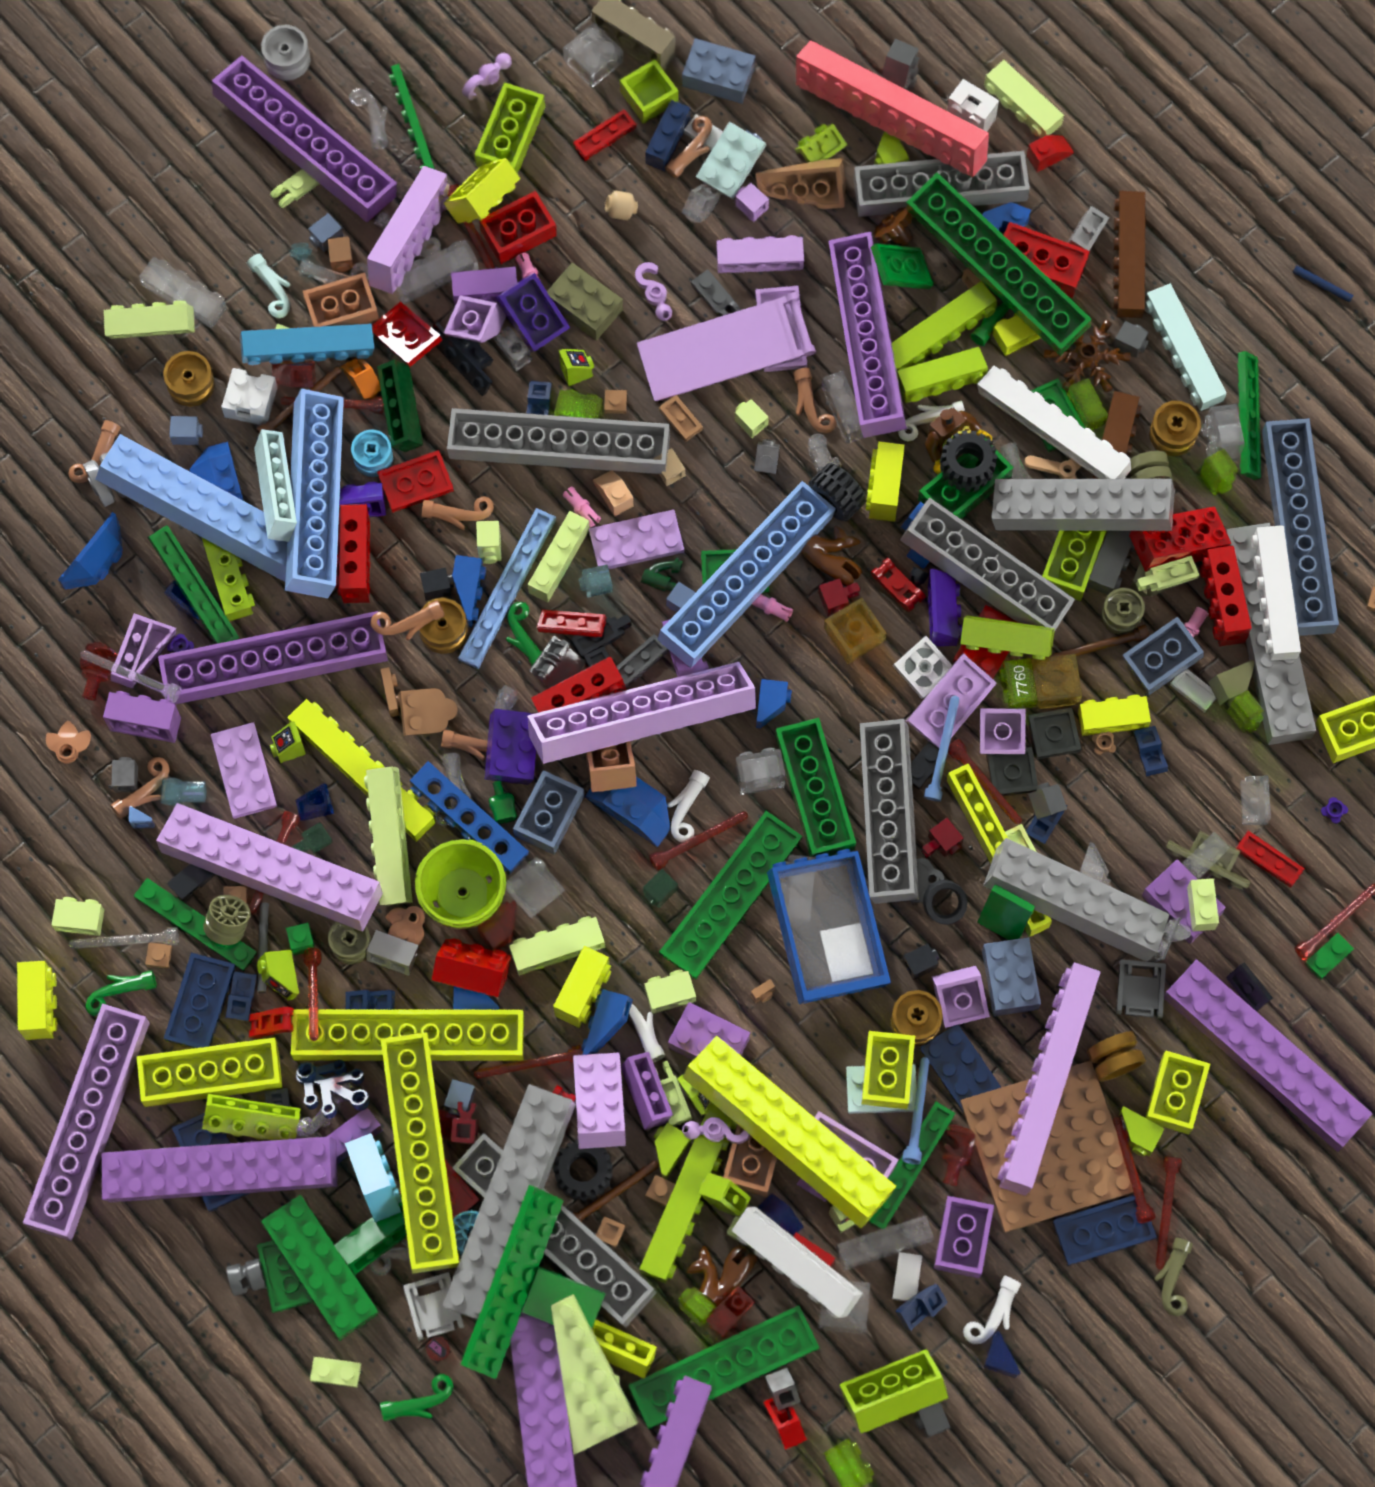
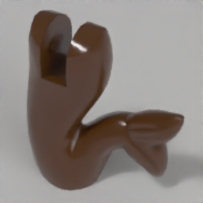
M834 526L833 540L815 534L801 551L803 556L812 565L835 580L840 578L842 585L846 587L853 584L854 579H858L863 572L854 561L846 557L828 554L840 551L843 548H851L861 543L856 537L847 536L844 530L838 526Z
M741 1244L734 1247L727 1255L720 1280H718L717 1269L705 1245L699 1252V1260L693 1262L687 1269V1273L704 1274L699 1294L708 1304L716 1309L723 1305L737 1291L758 1260L755 1254L749 1253L737 1265L746 1253V1247Z

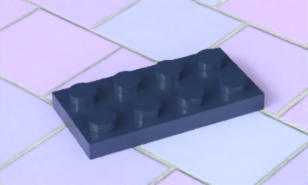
M191 952L164 1035L165 1041L194 1049L211 1046L235 971V964Z
M959 1024L954 1025L919 1048L924 1057L929 1059V1064L962 1112L960 1100L1002 1088Z
M204 1113L172 1127L180 1147L230 1144L226 1133H212L202 1129ZM250 1193L202 1196L208 1211L211 1212Z
M1141 1193L1059 1218L1052 1222L1067 1266L1157 1238Z

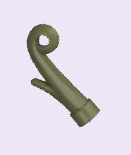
M1175 1238L1173 1250L1168 1261L1154 1278L1155 1281H1159L1165 1276L1162 1303L1164 1309L1172 1316L1183 1315L1188 1306L1184 1297L1172 1295L1184 1262L1193 1246L1192 1242L1181 1238ZM1173 1301H1179L1181 1303V1307L1179 1309H1175L1172 1307L1171 1303Z

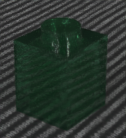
M661 869L643 887V898L651 906L655 904L660 908L678 890V883Z

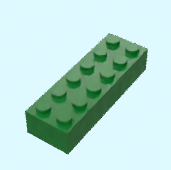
M815 718L777 728L775 731L776 742L811 860L816 859L815 856L824 853L834 856L837 855L838 851L844 849L855 850L856 840L820 719Z
M301 1195L261 1220L263 1228L338 1341L378 1315V1310Z

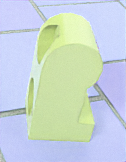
M835 1206L830 1208L829 1215L840 1233L856 1225Z

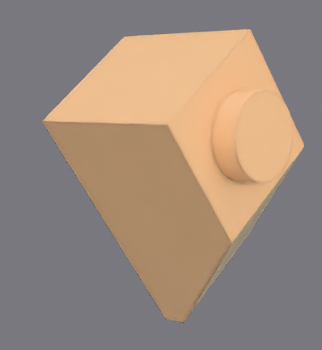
M610 470L593 480L614 517L634 507L632 494L624 481L614 471Z

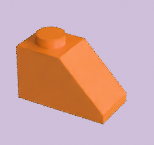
M354 358L340 366L356 392L364 400L375 397L381 391L380 382L373 368L363 359Z

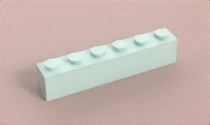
M1171 283L1148 292L1145 298V310L1154 319V328L1157 332L1161 333L1163 345L1166 350L1170 351L1172 363L1176 369H1179L1183 385L1189 388L1192 403L1195 406L1197 405L1199 410L1202 411L1224 402L1227 393Z
M261 429L254 450L267 537L272 540L289 542L297 521L283 433Z

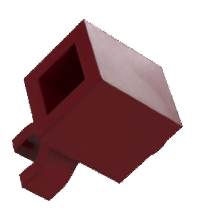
M839 578L819 585L818 594L827 616H839L845 613L849 606L848 598L860 596V588L857 582L843 588Z
M946 818L929 830L928 838L931 842L923 846L921 852L926 859L937 850L944 857L948 854L953 856L962 849L961 845L964 838L950 820Z
M458 1102L457 1108L460 1118H453L451 1142L475 1143L478 1138L479 1119H472V1115L476 1110V1103H471L470 1111L466 1112L463 1110V1102Z

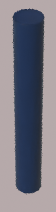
M1297 265L1292 272L1349 303L1354 296Z

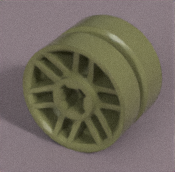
M1150 451L1130 459L1131 479H1172L1173 481L1171 470L1168 467L1169 461L1166 452Z
M1119 588L1112 591L1107 596L1101 612L1104 626L1110 632L1117 635L1131 633L1141 622L1145 610L1144 601L1136 591L1129 588Z
M221 895L214 898L210 903L203 924L205 934L212 941L222 945H232L239 942L246 930L250 918V909L243 900L232 895Z
M336 921L328 934V942L336 959L345 964H357L367 958V949L372 940L367 926L362 932Z

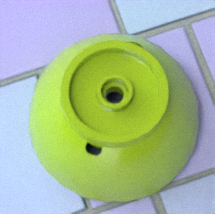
M470 839L452 840L440 844L423 858L416 872V894L419 904L435 922L455 929L472 928L490 919L499 909L506 890V875L503 865L496 854L488 847L482 845V843ZM488 876L492 879L491 883H488L486 879ZM461 889H465L467 891V894L464 896H461L458 893ZM437 902L439 908L435 907L433 903Z

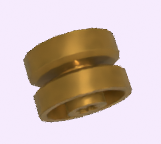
M184 351L177 353L168 360L163 374L165 384L172 399L178 404L188 407L198 406L206 402L213 394L215 387L214 376L206 358L197 352Z
M1183 401L1164 403L1157 409L1149 429L1152 445L1158 451L1166 452L1167 456L1186 454L1193 448L1201 428V419L1198 412L1190 404Z
M447 598L434 599L426 603L422 609L438 600L445 617L433 620L419 629L420 638L424 645L432 652L439 654L452 653L458 650L466 641L468 635L466 615L462 607L454 600Z
M921 990L909 991L900 996L894 1004L890 1020L892 1031L894 1034L915 1036L914 1046L925 1045L934 1039L939 1032L943 1018L942 1007L938 1000L928 992ZM913 1017H919L920 1021H917L916 1018L913 1019Z
M1133 1031L1123 1032L1107 1038L1087 1050L1091 1063H1101L1095 1069L1100 1082L1127 1074L1146 1062L1141 1050H1132L1137 1044Z

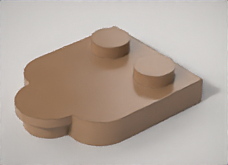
M431 688L399 692L404 736L440 733L446 729L448 721L452 720L457 714L456 703L451 699L445 698L444 693L439 689Z

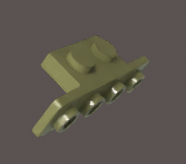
M1199 831L1190 850L1170 840L1166 845V848L1170 849L1169 853L1178 858L1184 856L1190 859L1189 863L1197 868L1203 866L1210 870L1209 873L1220 879L1223 876L1231 880L1230 884L1239 889L1243 887L1248 888L1251 882L1231 871L1240 851L1202 831Z

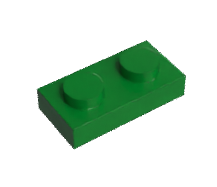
M1337 933L1309 958L1305 965L1321 980L1347 957L1354 948Z

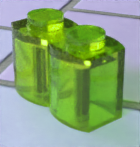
M1248 690L1236 697L1227 710L1229 716L1243 733L1255 731L1264 719L1262 716L1265 712Z
M695 1287L692 1290L687 1288L679 1297L680 1309L700 1328L716 1311V1306Z

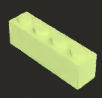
M1005 60L986 75L984 84L986 90L991 95H995L1000 99L1001 104L1005 108L1014 112L1020 122L1027 124L1035 136L1042 138L1046 135H1051L1062 125L1064 115Z
M173 301V305L155 302L149 307H145V304H132V308H124L121 305L111 306L110 310H104L105 336L116 339L195 333L194 307L186 304V301Z
M569 511L528 583L529 594L547 603L550 601L589 532V520Z
M583 917L576 924H562L556 927L557 930L551 932L547 930L540 931L534 935L535 937L527 940L526 938L514 940L513 944L509 946L518 975L520 976L578 957L584 946L595 951L605 948V941L597 918Z

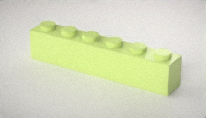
M385 767L366 770L367 775L364 777V783L369 794L367 809L371 813L369 830L373 834L374 842L371 844L372 855L375 856L376 862L373 871L375 878L380 882L383 892L379 900L380 905L413 903L399 768Z

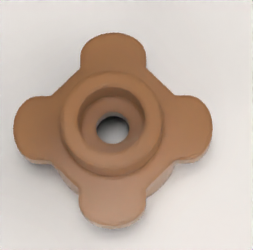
M1111 732L1094 734L1092 736V741L1095 743L1094 752L1097 755H1102L1105 752L1114 753L1116 750L1113 739L1114 735Z

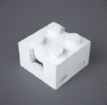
M963 79L949 97L947 112L987 132L996 119L999 100Z
M233 368L222 403L224 417L258 425L262 422L265 424L269 420L278 388L275 377L261 374L260 377L249 376L247 371Z

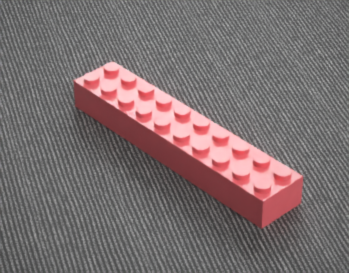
M811 40L796 56V85L801 89L815 94L820 99L834 104L837 108L851 113L854 117L868 122L870 125L887 132L891 136H895L906 144L914 146L925 154L933 156L942 163L948 164L972 178L987 162L988 132Z

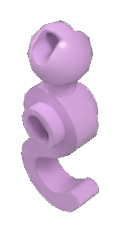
M501 53L496 57L495 64L483 65L479 70V75H474L464 85L463 95L469 100H474L477 95L473 91L478 85L487 86L496 83L499 79V71L510 68V55Z
M649 262L643 263L636 269V283L641 288L646 289L645 297L647 302L657 306L655 311L656 317L661 321H667L672 316V309L664 303L667 297L666 288L658 282L645 280L642 277L645 272L657 274L658 266Z
M715 1117L709 1118L703 1125L689 1121L683 1126L682 1130L683 1135L688 1139H695L699 1135H705L711 1142H719L726 1136L730 1142L741 1144L746 1142L751 1136L745 1130L740 1135H734L721 1119Z

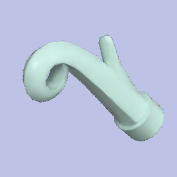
M256 254L247 261V265L252 272H255L278 299L268 306L269 313L276 318L285 317L290 311V303L281 285L288 288L291 284L273 272L261 254ZM275 307H281L282 310L278 311Z

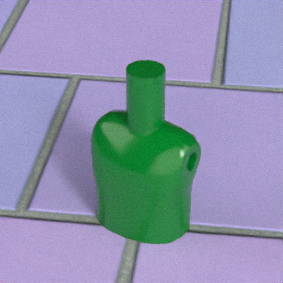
M501 781L493 782L495 796L490 797L488 801L494 821L498 824H505L517 820L518 816L513 794L504 793Z

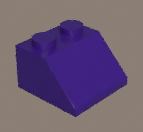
M368 482L362 486L350 484L340 488L339 507L340 505L367 504L370 517L386 515L382 483Z

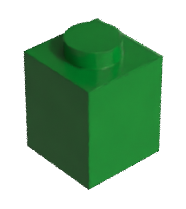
M309 923L286 928L290 948L294 956L316 951Z

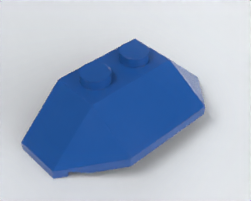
M228 442L206 447L190 468V472L243 500Z
M112 512L67 570L60 576L58 581L63 589L96 585L99 580H103L107 576L110 566L119 561L122 556L123 547L120 525L115 513Z
M637 776V787L592 792L590 788L584 796L587 800L657 848L670 832L666 797Z

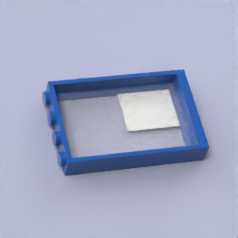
M850 849L838 851L837 855L834 856L824 853L815 856L816 859L808 860L807 857L796 859L793 864L786 865V862H779L773 864V868L767 872L799 1005L877 989L891 983L858 851L851 852Z

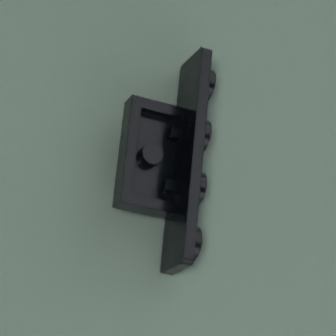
M438 322L434 323L432 329L442 338V341L436 345L437 349L481 396L486 395L492 380L482 369L491 366L494 359L478 342L445 335V329Z

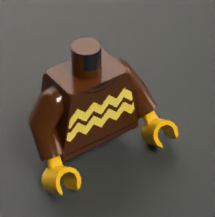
M955 408L944 409L941 411L940 416L930 423L925 447L932 462L936 463L934 465V472L939 475L941 473L940 460L943 447L949 438L953 439L954 434L962 435V431H967V434H971L972 431H976V435L980 436L982 433L992 441V436L986 431L981 430L982 426L972 414L962 410L958 412Z

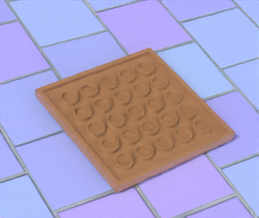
M1091 1061L1070 1067L1033 1188L1026 1196L999 1187L1001 1180L997 1178L1001 1166L1008 1160V1158L1004 1157L1008 1144L1015 1138L1011 1136L1015 1122L1017 1123L1018 1119L1022 1116L1018 1114L1022 1101H1024L1026 1096L1028 1097L1025 1089L1029 1079L960 1100L1004 1233L1137 1192Z

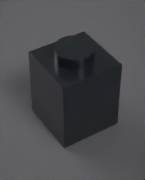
M446 567L420 573L426 601L451 595L450 588L454 587L452 574L447 575Z
M927 943L905 954L902 961L912 980H915L937 969L940 958L935 948L931 949Z

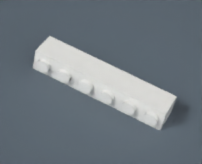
M1284 526L1257 527L1254 535L1251 536L1252 549H1256L1254 567L1255 570L1258 569L1259 571L1257 589L1261 590L1262 598H1260L1259 604L1260 610L1264 611L1265 619L1262 620L1263 632H1267L1268 638L1265 641V650L1267 654L1270 653L1271 661L1297 659L1301 648Z
M747 1208L732 1229L737 1235L736 1238L741 1243L749 1244L755 1249L754 1253L758 1257L767 1259L773 1264L774 1270L781 1274H786L791 1278L790 1282L794 1286L809 1293L808 1297L816 1303H822L831 1316L835 1318L848 1316L863 1293L758 1208Z

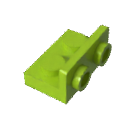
M822 124L814 130L816 134L811 138L806 136L798 142L799 146L795 151L796 153H801L806 162L809 163L828 160L847 144L834 124L827 126Z

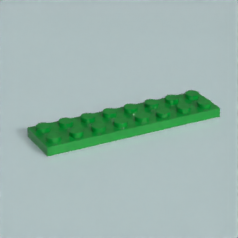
M765 811L659 951V954L684 972L688 971L689 975L696 980L769 884L767 872L773 868V864L785 862L803 836L768 811Z
M528 1185L460 1364L461 1366L488 1377L497 1378L564 1200L535 1186Z
M798 1305L630 1384L629 1388L649 1430L668 1421L669 1418L665 1416L670 1402L675 1403L677 1396L674 1395V1389L677 1381H683L684 1376L710 1385L712 1387L708 1401L818 1350L819 1345Z

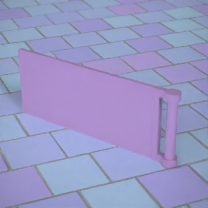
M793 292L773 301L638 342V349L654 401H661L786 361L815 354L816 349L811 344L798 303V293ZM785 304H790L803 344V348L797 350L784 309Z

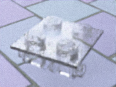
M537 857L506 881V891L531 919L565 891L564 887L546 868V864Z
M1181 917L1167 921L1158 952L1151 958L1150 962L1154 963L1164 960L1172 942L1190 937L1191 930L1188 926L1180 923Z

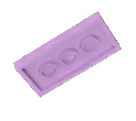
M799 287L756 289V303L760 305L793 292H797L799 296ZM785 304L784 309L797 350L803 348V344L790 304ZM803 356L764 368V372L807 368V358Z
M674 510L589 528L599 571L684 553V546Z
M962 654L906 722L939 748L951 697H959L952 738L997 683L965 654Z
M255 723L211 734L233 818L236 819L277 807Z

